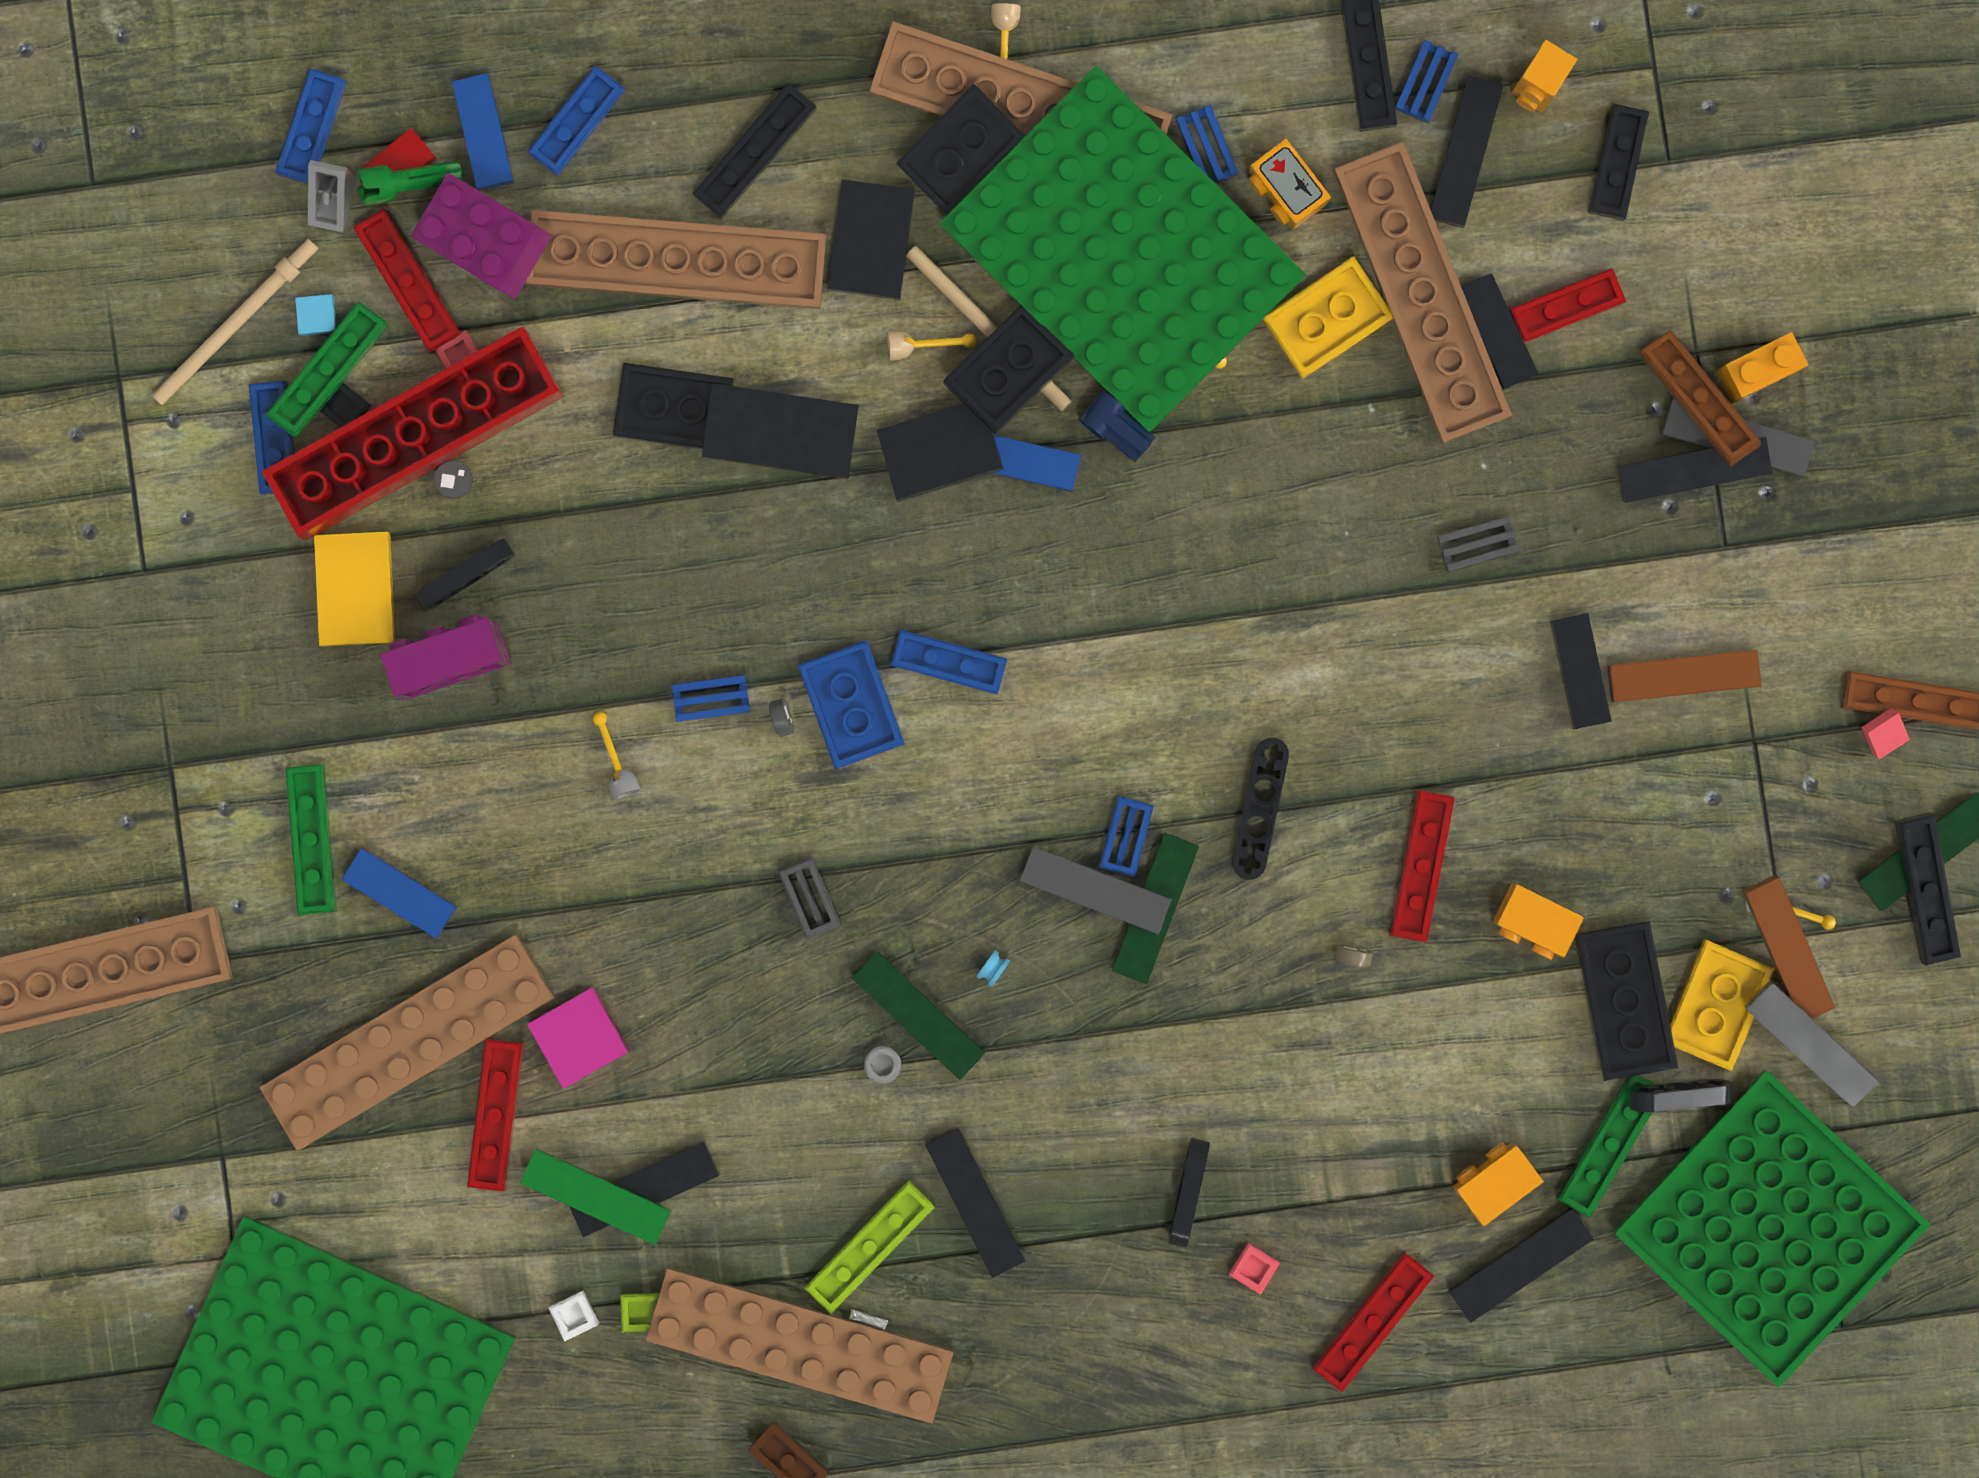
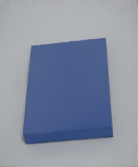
M867 640L797 665L835 770L905 745Z

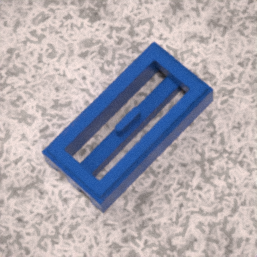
M1424 40L1395 110L1428 124L1458 57V53L1453 51L1450 53L1444 47L1439 45L1436 47L1431 44L1432 42ZM1426 54L1434 55L1412 107L1405 105ZM1440 59L1446 60L1447 63L1425 113L1419 111Z
M1211 105L1204 107L1202 110L1193 111L1187 116L1176 118L1177 126L1191 160L1207 175L1187 124L1193 122L1214 173V176L1209 178L1215 184L1238 174ZM1206 117L1227 171L1222 172L1202 124V118Z
M745 675L671 685L676 722L750 713ZM738 684L740 691L683 699L681 696V692ZM734 699H741L742 706L690 713L683 712V706Z
M1120 796L1117 797L1099 868L1135 877L1154 805ZM1123 805L1129 806L1130 809L1116 862L1113 864L1109 863V858ZM1137 809L1144 810L1130 867L1128 868L1123 866Z

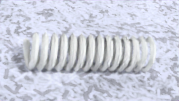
M851 1309L850 1320L855 1319L857 1322H865V1324H870V1326H875V1328L885 1329L888 1320L878 1319V1317H873V1315H865L863 1312H855V1310Z

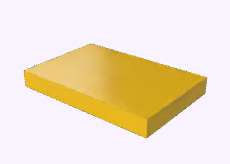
M1353 256L1270 311L1262 321L1303 380L1390 322L1393 318L1387 304Z
M390 532L314 535L319 646L394 643L395 625Z
M1703 939L1669 1020L1674 1047L1732 1071L1754 1020V1016L1746 1010L1744 1005L1770 981L1774 968Z

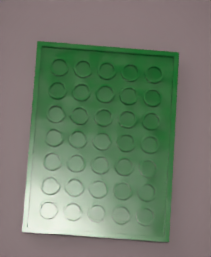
M1097 65L939 223L1020 306L1030 313L1041 325H1044L1074 354V360L1149 433L1306 276Z
M246 1215L241 1220L151 1423L274 1478H454L517 1336Z

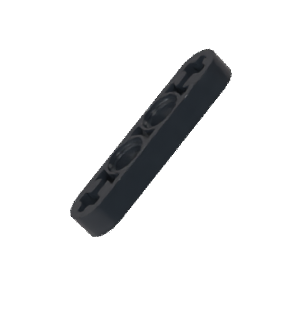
M1268 738L1261 741L1254 752L1232 857L1234 872L1245 880H1253L1260 877L1267 865L1289 759L1287 745L1277 738ZM1271 744L1277 745L1276 751L1282 753L1281 760H1274L1271 770L1279 771L1278 779L1269 774L1257 775L1258 766L1266 769L1267 758L1262 756V750L1269 749ZM1261 780L1271 782L1275 789L1274 796L1266 802L1258 800L1254 795V786ZM1254 816L1262 817L1267 824L1266 833L1259 838L1250 836L1246 830L1247 821ZM1243 839L1251 843H1264L1263 851L1255 848L1253 858L1259 862L1258 869H1251L1250 874L1244 873V866L1239 865V859L1246 858L1249 847H1241Z

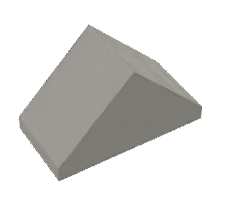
M310 160L308 164V225L344 233L357 180L348 168Z

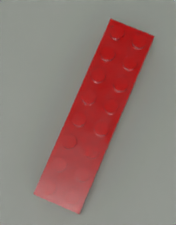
M522 326L263 470L262 473L296 535L307 541L314 537V535L320 534L565 396L531 335Z

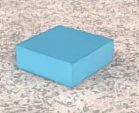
M334 295L295 298L298 334L300 336L333 333L337 328Z

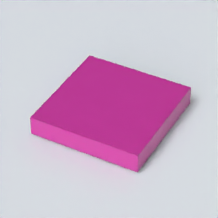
M594 987L527 1024L563 1089L629 1052Z

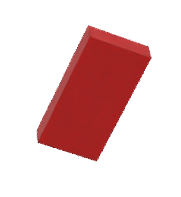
M410 128L362 168L386 164L392 171L427 166L437 158L416 132Z

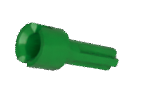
M457 161L392 171L385 164L356 169L355 176L362 181V185L357 188L360 201L363 206L393 202L397 193L440 186L448 172L462 179V170Z

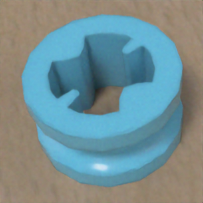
M996 950L976 976L978 979H987L989 987L993 986L1010 962L1007 958L1004 960L1000 959L998 956L999 952Z

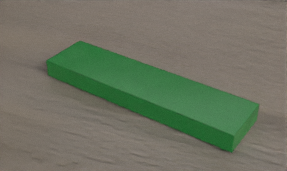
M358 301L269 409L266 417L297 440L389 327L388 323Z
M325 764L285 767L297 915L337 912Z
M1641 1075L1630 1076L1625 1079L1556 1198L1591 1218L1652 1112H1637L1630 1109V1089L1656 1084Z
M538 1148L534 1150L520 1181V1184L653 1245L657 1244L672 1211L665 1206Z

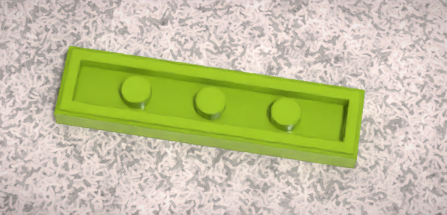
M908 1180L804 1288L832 1314L935 1208V1205Z

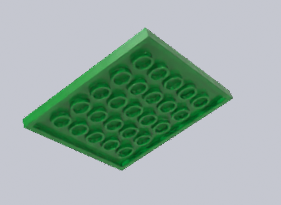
M1763 1070L1612 1233L1767 1379L1779 1388L1931 1224L1767 1070Z

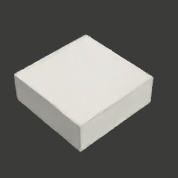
M584 1290L549 1307V1311L564 1342L599 1325V1321Z

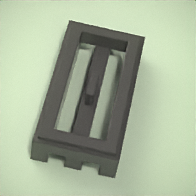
M1510 516L1438 536L1437 540L1446 571L1451 572L1519 552L1518 544L1515 541V533L1511 528ZM1501 526L1504 533L1448 549L1447 542ZM1507 541L1508 547L1452 562V555Z
M813 857L778 871L806 939L841 925ZM809 868L831 922L824 923L802 869ZM794 872L818 926L812 930L789 878V875Z

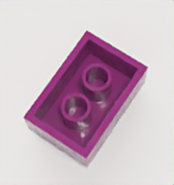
M448 172L410 237L500 292L516 299L553 235Z
M477 614L460 620L461 627L451 630L442 626L423 633L425 637L423 640L416 642L410 641L407 638L389 644V651L380 654L394 697L409 700L512 665L498 622Z

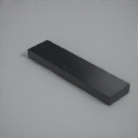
M1340 0L1359 131L1396 127L1397 118L1379 0Z
M1470 75L1466 78L1430 208L1435 221L1460 228L1465 227L1504 86L1502 84Z
M788 83L692 193L693 196L722 220L817 110V107Z
M1758 437L1761 441V446L1731 467H1729L1714 447L1618 465L1617 469L1623 502L1628 503L1773 474L1767 437Z
M1928 812L1895 820L1921 963L1927 966L1959 958L1961 953L1935 814Z
M959 1127L926 1143L925 1146L991 1277L994 1278L1025 1262V1258Z
M705 1141L613 1183L656 1203H660L716 1178L720 1174ZM570 1207L583 1237L610 1225Z
M1570 1207L1448 1291L1467 1320L1472 1323L1594 1239L1573 1208Z

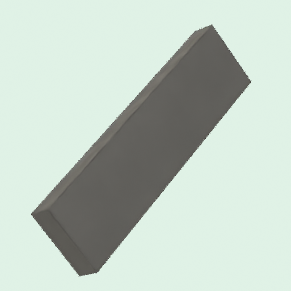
M1672 399L1661 436L1701 448L1713 447L1676 399ZM1744 420L1757 437H1767L1772 469L1800 478L1805 477L1815 441Z
M1035 847L1031 850L1020 882L1156 934H1160L1172 899Z
M1771 980L1744 1005L1750 1014L1852 1108L1879 1083V1080Z

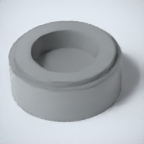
M877 1046L870 1050L865 1057L864 1070L872 1081L881 1084L889 1083L898 1076L901 1070L900 1056L889 1046Z

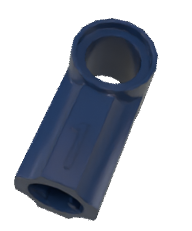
M1101 390L1078 420L1098 438L1108 440L1119 451L1136 463L1156 437L1126 414V409L1116 399Z

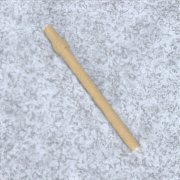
M307 239L288 259L284 256L274 266L276 271L152 396L163 405L286 281L291 282L300 273L298 269L319 248L310 239Z
M917 246L908 252L906 257L986 337H989L998 328ZM1052 381L1039 392H1042L1061 412L1072 403Z

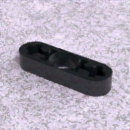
M501 539L426 585L414 597L424 612L429 611L504 565L515 554L506 539Z
M1723 1079L1656 1084L1630 1089V1109L1637 1112L1670 1111L1725 1105L1732 1102V1082Z
M1194 1138L1190 1139L1169 1230L1168 1244L1184 1248L1188 1245L1210 1142Z

